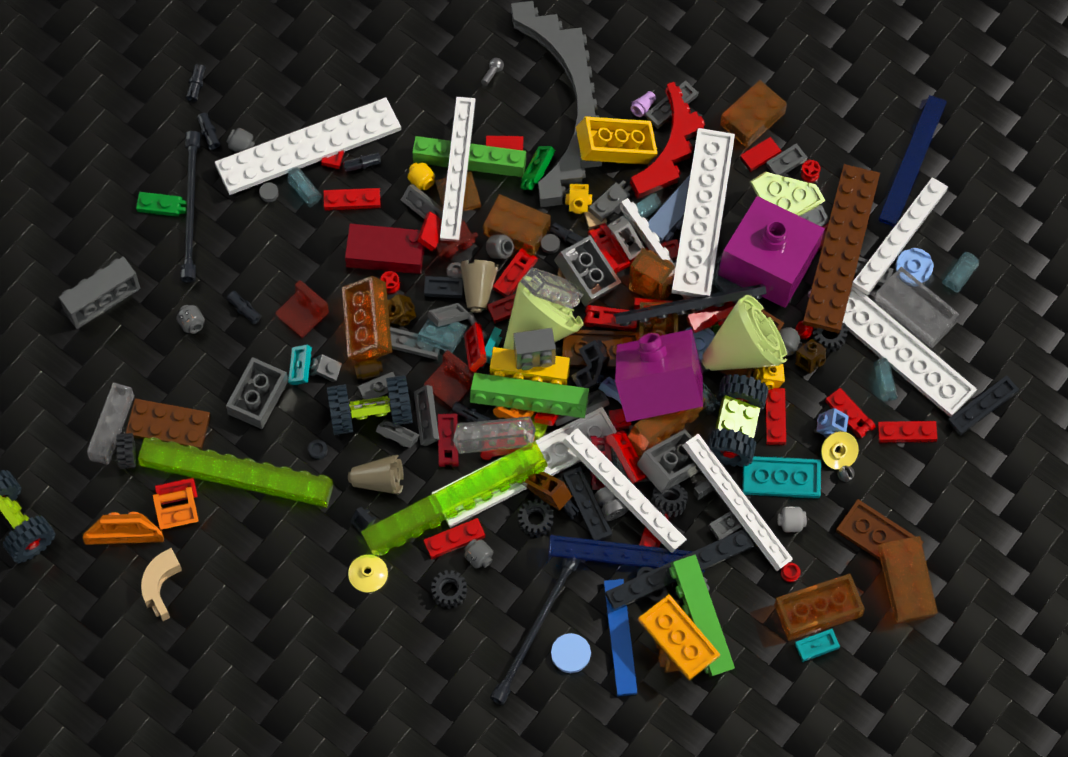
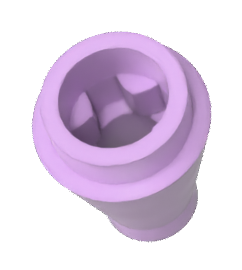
M648 91L645 95L633 101L630 107L632 113L637 117L645 116L656 100L655 94Z

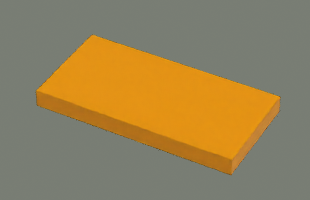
M667 595L638 618V621L688 680H691L721 655L670 595Z

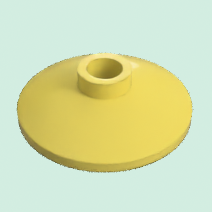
M834 432L823 442L821 449L822 459L826 465L836 470L843 466H851L858 456V443L847 432ZM839 446L840 450L835 452V448Z
M362 555L351 563L348 576L350 583L355 589L370 593L379 590L385 584L388 571L386 564L379 557ZM370 569L371 573L366 574L364 573V570Z

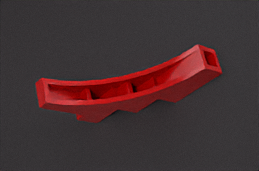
M674 82L667 84L665 90L672 113L670 138L664 151L656 161L644 171L631 177L630 185L637 199L678 183L680 170L674 164L690 158L693 148L690 141L686 140L697 136L698 128L704 129L705 126L702 116H698L697 111L689 114V105L686 102L684 103L682 91L679 86L676 87Z

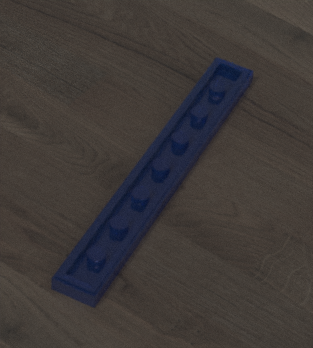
M929 95L879 221L894 227L899 222L947 101Z
M550 535L548 556L659 568L693 551L675 550L671 553L667 548Z

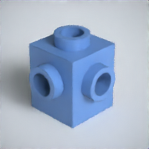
M835 408L819 414L817 419L816 431L826 438L834 432H846L849 416Z

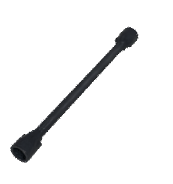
M188 131L185 135V148L188 149L189 153L185 260L184 264L181 265L180 280L186 283L194 282L196 265H193L192 244L195 164L197 149L200 148V133L197 131Z
M570 551L567 552L561 564V574L507 675L500 684L496 685L490 696V699L495 703L504 705L511 691L509 689L511 686L510 682H512L518 671L517 669H519L524 656H526L531 643H533L561 587H563L571 572H575L581 561L579 555Z

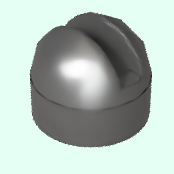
M851 466L841 467L838 471L839 479L843 482L850 481L854 477V469Z

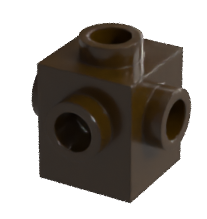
M397 294L385 302L388 313L387 317L391 323L405 326L416 318L415 307L410 297Z
M812 339L806 344L801 345L796 353V365L808 373H812L818 367L823 366L826 361V348Z

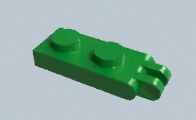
M552 146L538 147L521 179L522 190H532L535 184H538L556 151Z
M139 192L136 210L137 212L179 216V213L187 214V208H185L187 207V201L182 200V197Z

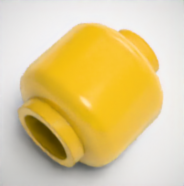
M414 163L410 166L407 178L413 185L420 190H427L435 183V174L426 163Z

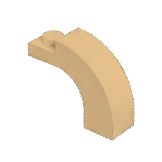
M172 548L160 553L149 563L143 574L141 584L142 595L147 608L152 607L156 617L161 616L163 621L169 619L170 616L160 597L161 586L167 578L182 571Z

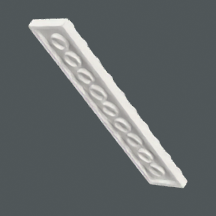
M383 98L215 161V166L229 195L321 161L326 156L327 158L334 156L339 151L344 150L345 152L401 130V126L387 98Z
M698 128L672 286L673 294L703 298L710 296L735 134Z
M853 286L851 287L843 323L845 322L846 324L845 328L949 417H952L976 393L977 389L864 293Z
M603 407L585 415V418H579L541 437L539 440H535L533 451L508 454L432 492V497L449 527L451 528L528 489L512 476L524 461L551 476L581 462L563 443V440L577 428L588 439H590V436L601 438L613 433L615 434L617 431ZM597 445L599 451L604 450L603 445Z

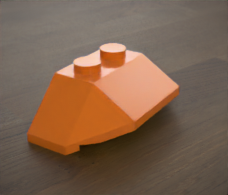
M112 512L108 515H103L83 534L85 544L164 542L162 531L143 514L138 512H129L128 514L121 515Z

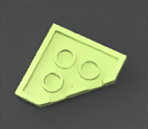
M764 172L750 181L757 196L798 216L825 201L816 184Z

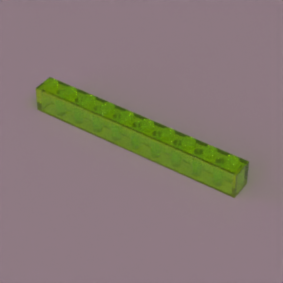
M155 437L150 439L144 438L138 457L140 466L327 508L333 490L332 479L325 475L314 476L307 471L296 472L285 466L278 468L267 462L260 464L249 458L242 460L231 454H225L224 456L213 450L202 451L195 446L184 447L172 441L169 443L161 442L160 439Z
M536 441L361 532L373 555H384L389 551L388 549L394 546L399 547L407 539L422 535L424 530L436 528L442 521L458 516L459 512L474 508L476 503L491 499L495 493L499 491L505 492L510 489L511 485L526 481L528 476L543 472L548 464Z

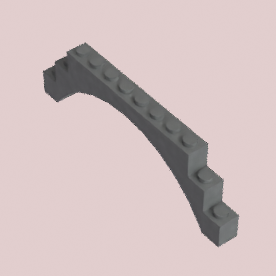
M533 1L511 3L514 29L537 40L553 54L564 68L572 84L577 101L576 126L584 117H599V115H595L597 101L592 97L595 89L594 83H590L589 77H592L591 66H587L589 51L585 50L584 45H587L586 34H582V28L563 30L562 21H558L557 14L538 16V8H534ZM576 126L568 149L560 161L538 182L540 207L563 205V198L566 197L565 187H570V184H582V179L586 178L585 168L602 166L600 161H584L581 159Z

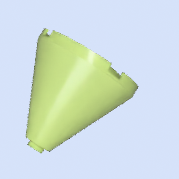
M524 276L517 286L503 348L514 350V333L552 328L554 342L579 331L583 326V321L580 316H577L576 319L573 317L572 312L574 309L554 291L540 282L534 285L530 283L532 281L531 277Z
M745 295L738 300L703 353L701 361L706 369L717 371L779 366L787 361L786 358L783 359L787 355V351L776 325L771 317L766 318L761 312L764 308L754 297Z

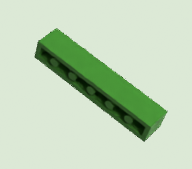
M416 136L413 147V163L448 167L451 141ZM470 144L468 170L523 177L526 165V151Z
M474 373L470 403L585 418L589 388Z
M696 555L670 563L669 571L673 579L676 578L678 584L676 586L679 598L682 597L685 604L682 605L683 611L721 654L719 658L704 669L705 673H709V676H714L734 669L735 667Z

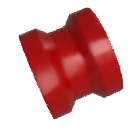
M807 160L803 163L801 178L805 182L813 183L818 180L821 168L819 163L815 160Z
M392 271L382 274L380 279L382 291L386 294H395L400 288L398 275Z

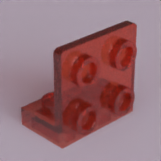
M462 221L459 241H442L439 237L436 250L440 258L444 256L450 258L457 254L456 252L460 248L466 250L473 246L478 234L477 232L471 234L465 221Z
M299 280L295 284L296 293L276 311V316L300 337H304L329 313L328 304Z
M447 350L443 354L442 365L424 383V386H432L433 394L453 408L456 401L459 402L471 389L474 373L477 372L469 370L468 365Z

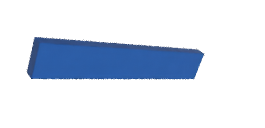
M624 579L604 581L605 592L623 584ZM606 597L617 696L637 695L627 605L613 611Z

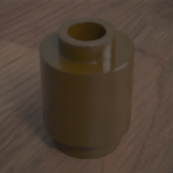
M376 358L358 362L359 364L354 365L357 380L362 379L364 381L380 377V373L383 372L381 361L377 362Z

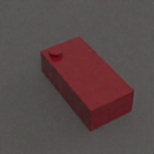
M350 224L345 255L346 267L421 274L425 248L424 245L417 241L421 230Z

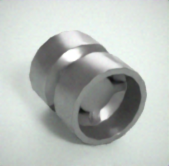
M607 487L595 493L599 506H603L601 510L606 520L617 519L629 510Z

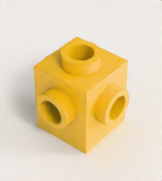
M570 184V194H566V205H569V211H573L575 214L588 212V206L592 205V194H588L589 184Z
M781 364L779 366L755 368L753 378L760 380L761 383H765L768 386V390L779 388L785 382L784 366Z

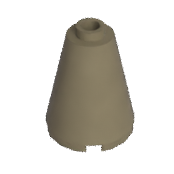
M469 260L462 261L460 267L467 308L471 309L472 313H482V310L487 308L498 271V264L495 265V262L474 260L472 264H468Z
M392 455L353 467L348 472V481L352 483L353 487L400 494L403 489V485H400V480H403L401 459H397L398 455Z

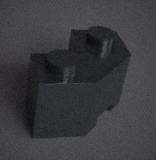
M594 340L579 349L587 367L571 375L577 387L589 388L590 391L603 382L610 356L601 340Z

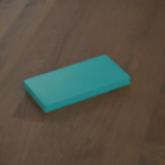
M754 456L752 464L748 466L743 465L742 492L744 495L820 498L821 460Z

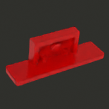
M730 301L725 302V305L721 307H707L705 310L688 315L687 320L694 333L717 324L722 326L736 303Z

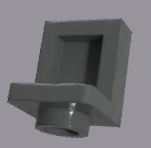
M322 354L311 360L309 375H319L332 382L337 381L342 363Z
M701 480L695 485L693 495L697 500H700L712 491L722 499L709 480Z

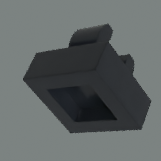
M360 507L356 509L350 522L363 535L369 531L376 517L372 518L368 514L370 512L369 509L364 510Z

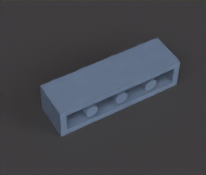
M690 175L648 222L651 232H655L659 237V243L671 241L674 232L682 228Z

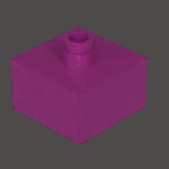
M757 196L723 251L718 275L741 287L763 284L766 287L767 294L762 295V297L786 308L818 253L825 228Z
M692 329L662 336L650 333L642 336L638 341L617 345L615 383L626 422L703 407V371Z

